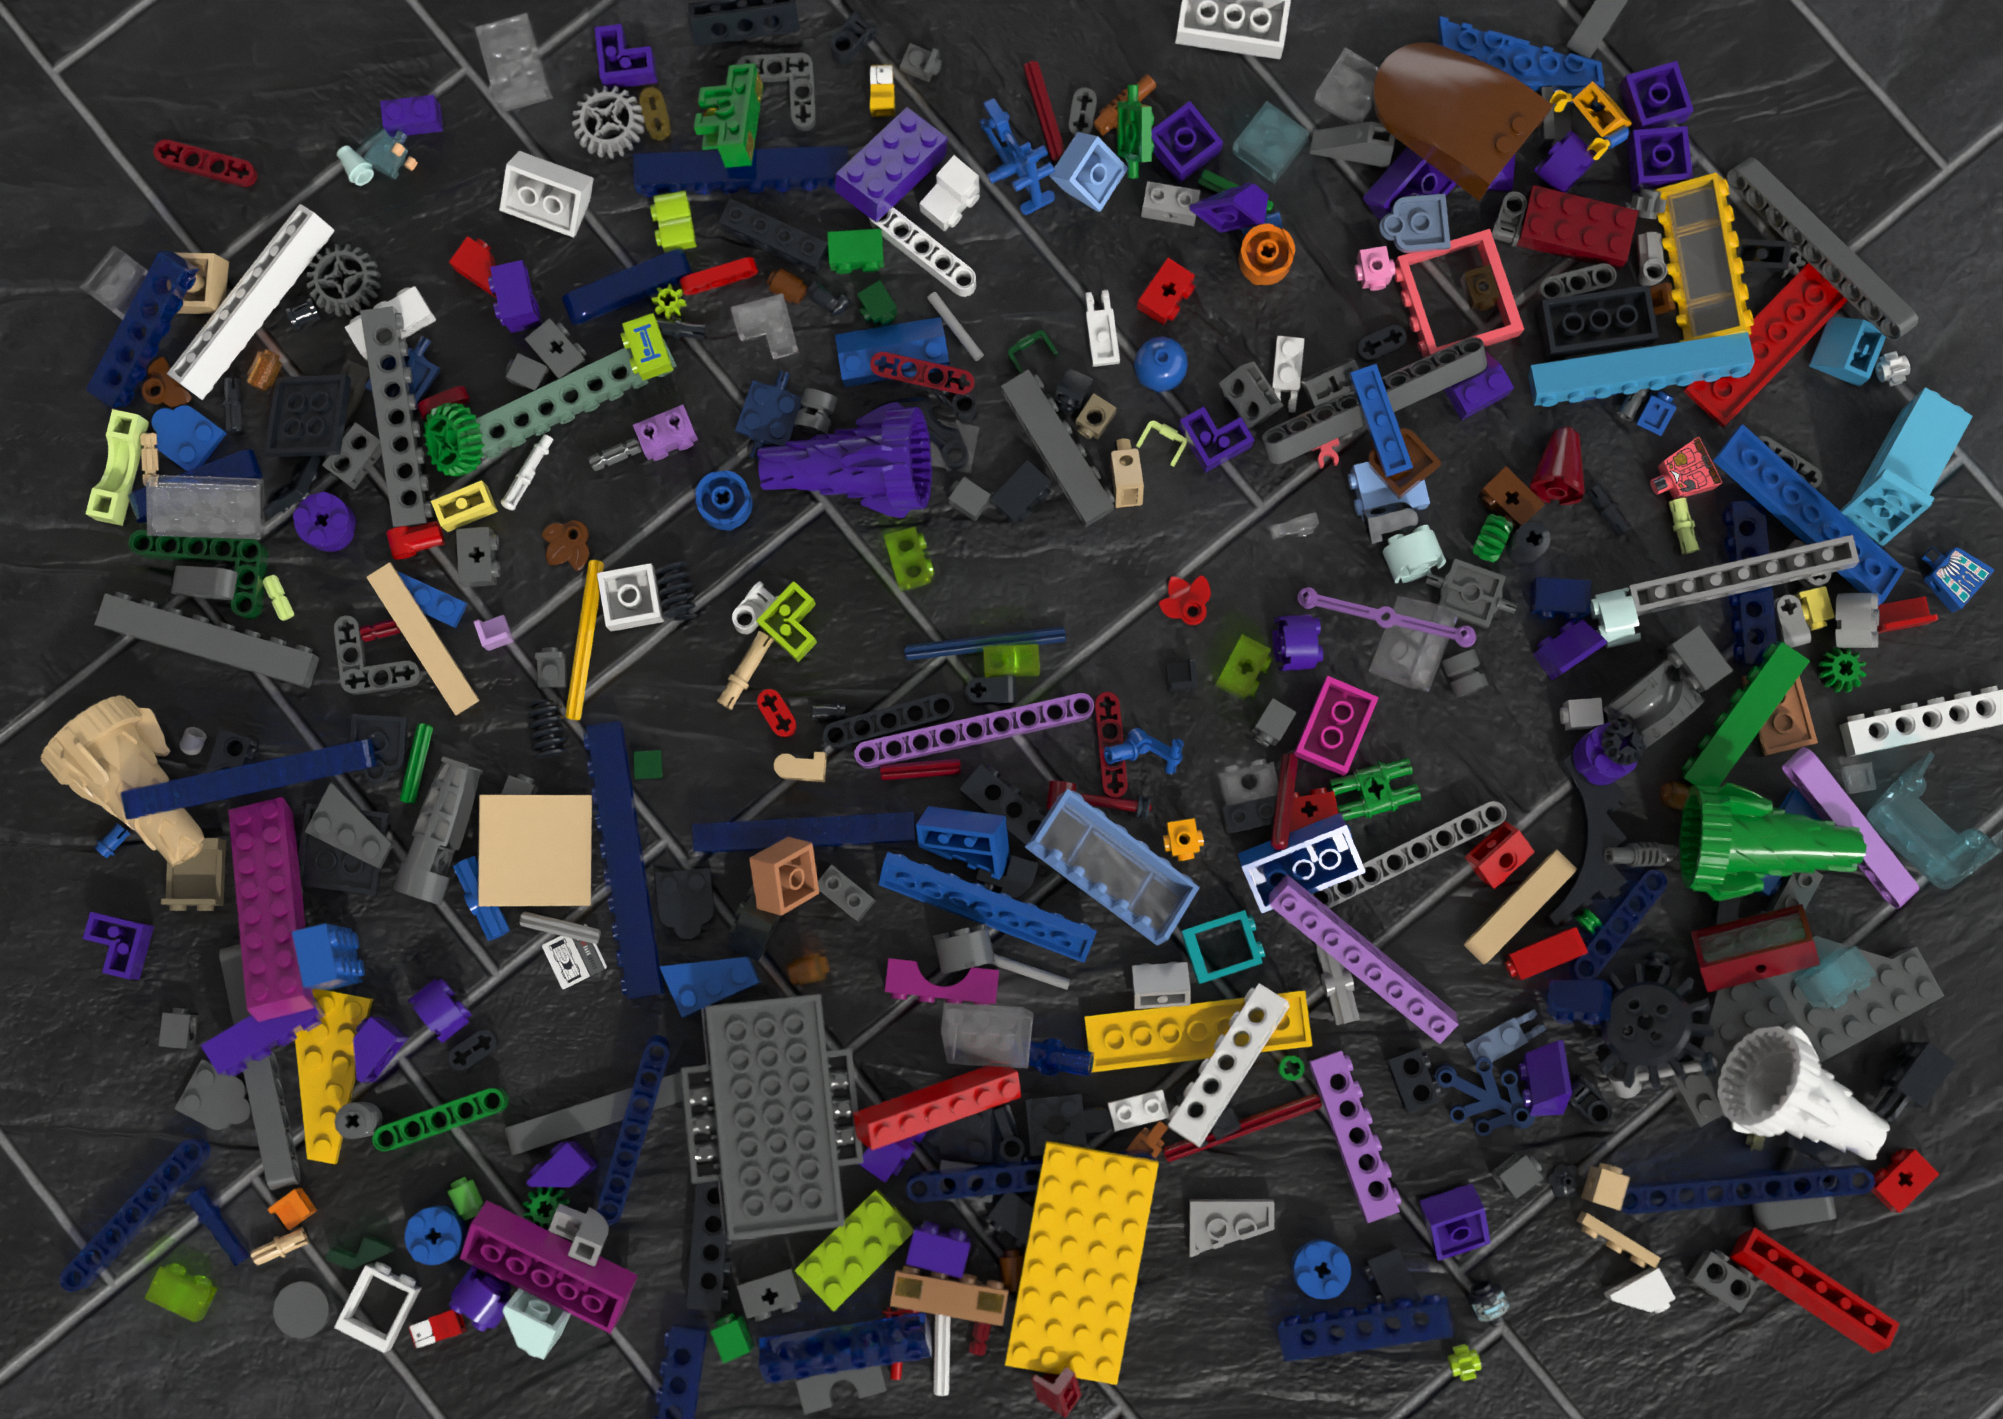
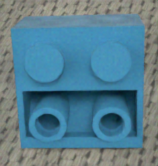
M1831 317L1826 322L1809 366L1859 387L1869 380L1886 337L1868 321Z

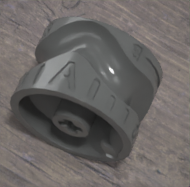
M1668 658L1649 670L1603 708L1612 721L1624 719L1629 724L1637 726L1640 734L1644 735L1643 741L1646 748L1672 730L1705 701L1697 690L1691 689L1685 680L1679 682L1672 680L1676 667Z

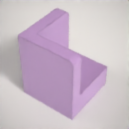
M504 615L485 622L479 619L474 621L482 647L488 651L514 642Z

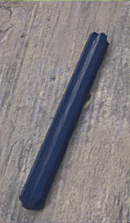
M1064 627L919 643L904 646L906 660H916L1052 644L1066 641V633Z

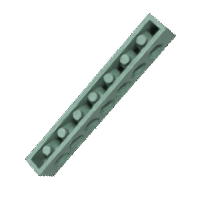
M665 343L669 358L674 368L677 365ZM623 348L477 418L476 423L481 424L479 430L483 434L481 438L485 444L481 449L484 453V456L481 458H495L502 453L501 450L509 446L512 448L518 447L526 442V438L534 434L536 436L543 435L551 430V426L559 422L560 424L568 423L575 418L576 414L582 411H593L600 406L599 403L607 399L610 401L616 400L624 395V391L632 387L638 389L645 386L649 379L642 380L639 373H633L629 361L630 358H633L631 348ZM618 370H627L625 378L620 380L614 378ZM672 371L658 375V377L666 376ZM593 382H603L602 388L600 390H590V386ZM572 392L578 393V399L575 402H566L568 394ZM545 405H554V409L550 414L543 415L541 413ZM529 416L527 425L517 426V421L520 417ZM499 427L505 428L502 437L493 438L495 429Z

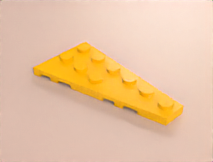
M312 988V993L326 1016L320 1019L322 1024L311 1031L301 1030L296 1033L298 1038L295 1040L307 1159L337 1164L343 1136L336 1130L335 1117L340 1108L351 1102L356 1079L353 1039L358 1034L355 1032L357 1026L365 1018L369 1020L373 999Z

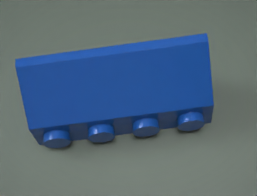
M941 317L835 335L844 388L893 380L876 375L870 367L872 356L880 351L950 366ZM881 356L880 360H875L874 365L879 367L878 371L883 372L886 367L892 368L891 374L897 375V366L900 359L894 358V364L886 362L887 357ZM906 362L902 365L901 372L905 377L915 376L917 367L912 362ZM933 368L928 373L940 372L942 370Z

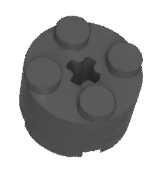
M987 924L971 927L972 933H970V928H964L951 932L952 937H950L949 932L933 936L942 974L995 962Z

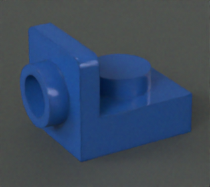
M1661 390L1658 393L1651 391L1636 424L1661 436L1677 408L1676 403L1672 401L1674 397Z

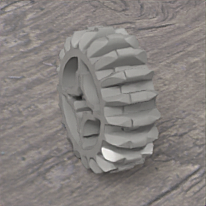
M604 85L603 92L601 93L596 88H593L594 95L592 97L584 93L586 102L577 101V107L580 110L573 111V116L577 120L572 121L573 128L577 129L574 135L577 139H581L580 145L582 147L588 146L587 150L590 154L597 151L598 156L601 158L607 152L609 158L613 159L615 151H618L620 156H623V148L625 147L632 151L633 146L631 142L639 143L640 138L637 134L644 132V128L640 124L645 122L644 116L640 115L643 112L641 106L636 105V98H629V93L626 90L620 93L619 88L616 86L609 92L608 87ZM609 105L605 109H599L602 106ZM623 109L629 113L627 127H624L622 122L619 121ZM590 117L594 118V121L597 123L594 135L588 131ZM612 135H617V136H618V137L613 138V139H608V138H609L610 136H612Z

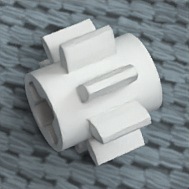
M1893 351L1880 357L1881 362L1876 363V374L1881 382L1888 381L1889 387L1906 381L1905 376L1910 374V364L1906 356L1898 357L1897 351Z

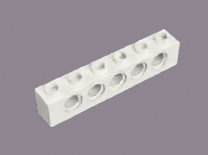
M1997 686L1980 689L1981 694L1972 696L1971 691L1955 694V700L1945 702L1944 697L1927 700V706L1918 707L1916 702L1900 706L1901 711L1892 713L1891 708L1875 711V716L1865 718L1864 714L1847 717L1848 722L1839 725L1847 757L2002 725L2003 690H1998ZM1977 702L1984 707L1983 716L1976 711ZM1950 708L1956 710L1958 714L1957 721L1950 718ZM1923 714H1927L1931 718L1930 727L1923 723ZM1897 719L1901 720L1905 725L1903 733L1896 728L1895 723ZM1870 725H1874L1877 728V738H1873L1870 735Z
M1258 984L1256 989L1251 988L1244 998L1246 1003L1241 1012L1236 1011L1229 1022L1231 1028L1226 1036L1222 1034L1214 1045L1215 1053L1211 1059L1206 1058L1198 1071L1201 1075L1195 1083L1191 1082L1187 1086L1183 1094L1186 1097L1180 1107L1176 1105L1168 1117L1170 1121L1168 1126L1198 1147L1204 1142L1290 1007L1287 1000L1261 984ZM1254 1011L1264 1012V1019L1261 1022L1253 1023L1250 1021V1016ZM1247 1034L1249 1036L1247 1045L1243 1047L1235 1045V1039L1238 1035ZM1224 1058H1233L1234 1065L1231 1069H1220V1063ZM1210 1081L1219 1083V1089L1214 1094H1207L1205 1092V1086ZM1194 1105H1202L1204 1107L1203 1114L1198 1118L1190 1117V1109Z

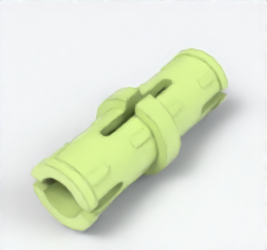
M1679 498L1668 502L1675 524L1673 530L1677 532L1682 555L1699 551L1693 528L1695 527V522L1691 520L1686 498Z

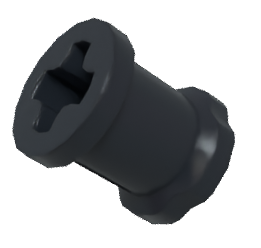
M311 297L307 299V302L294 308L290 306L286 308V312L296 330L301 329V325L309 321L322 318Z

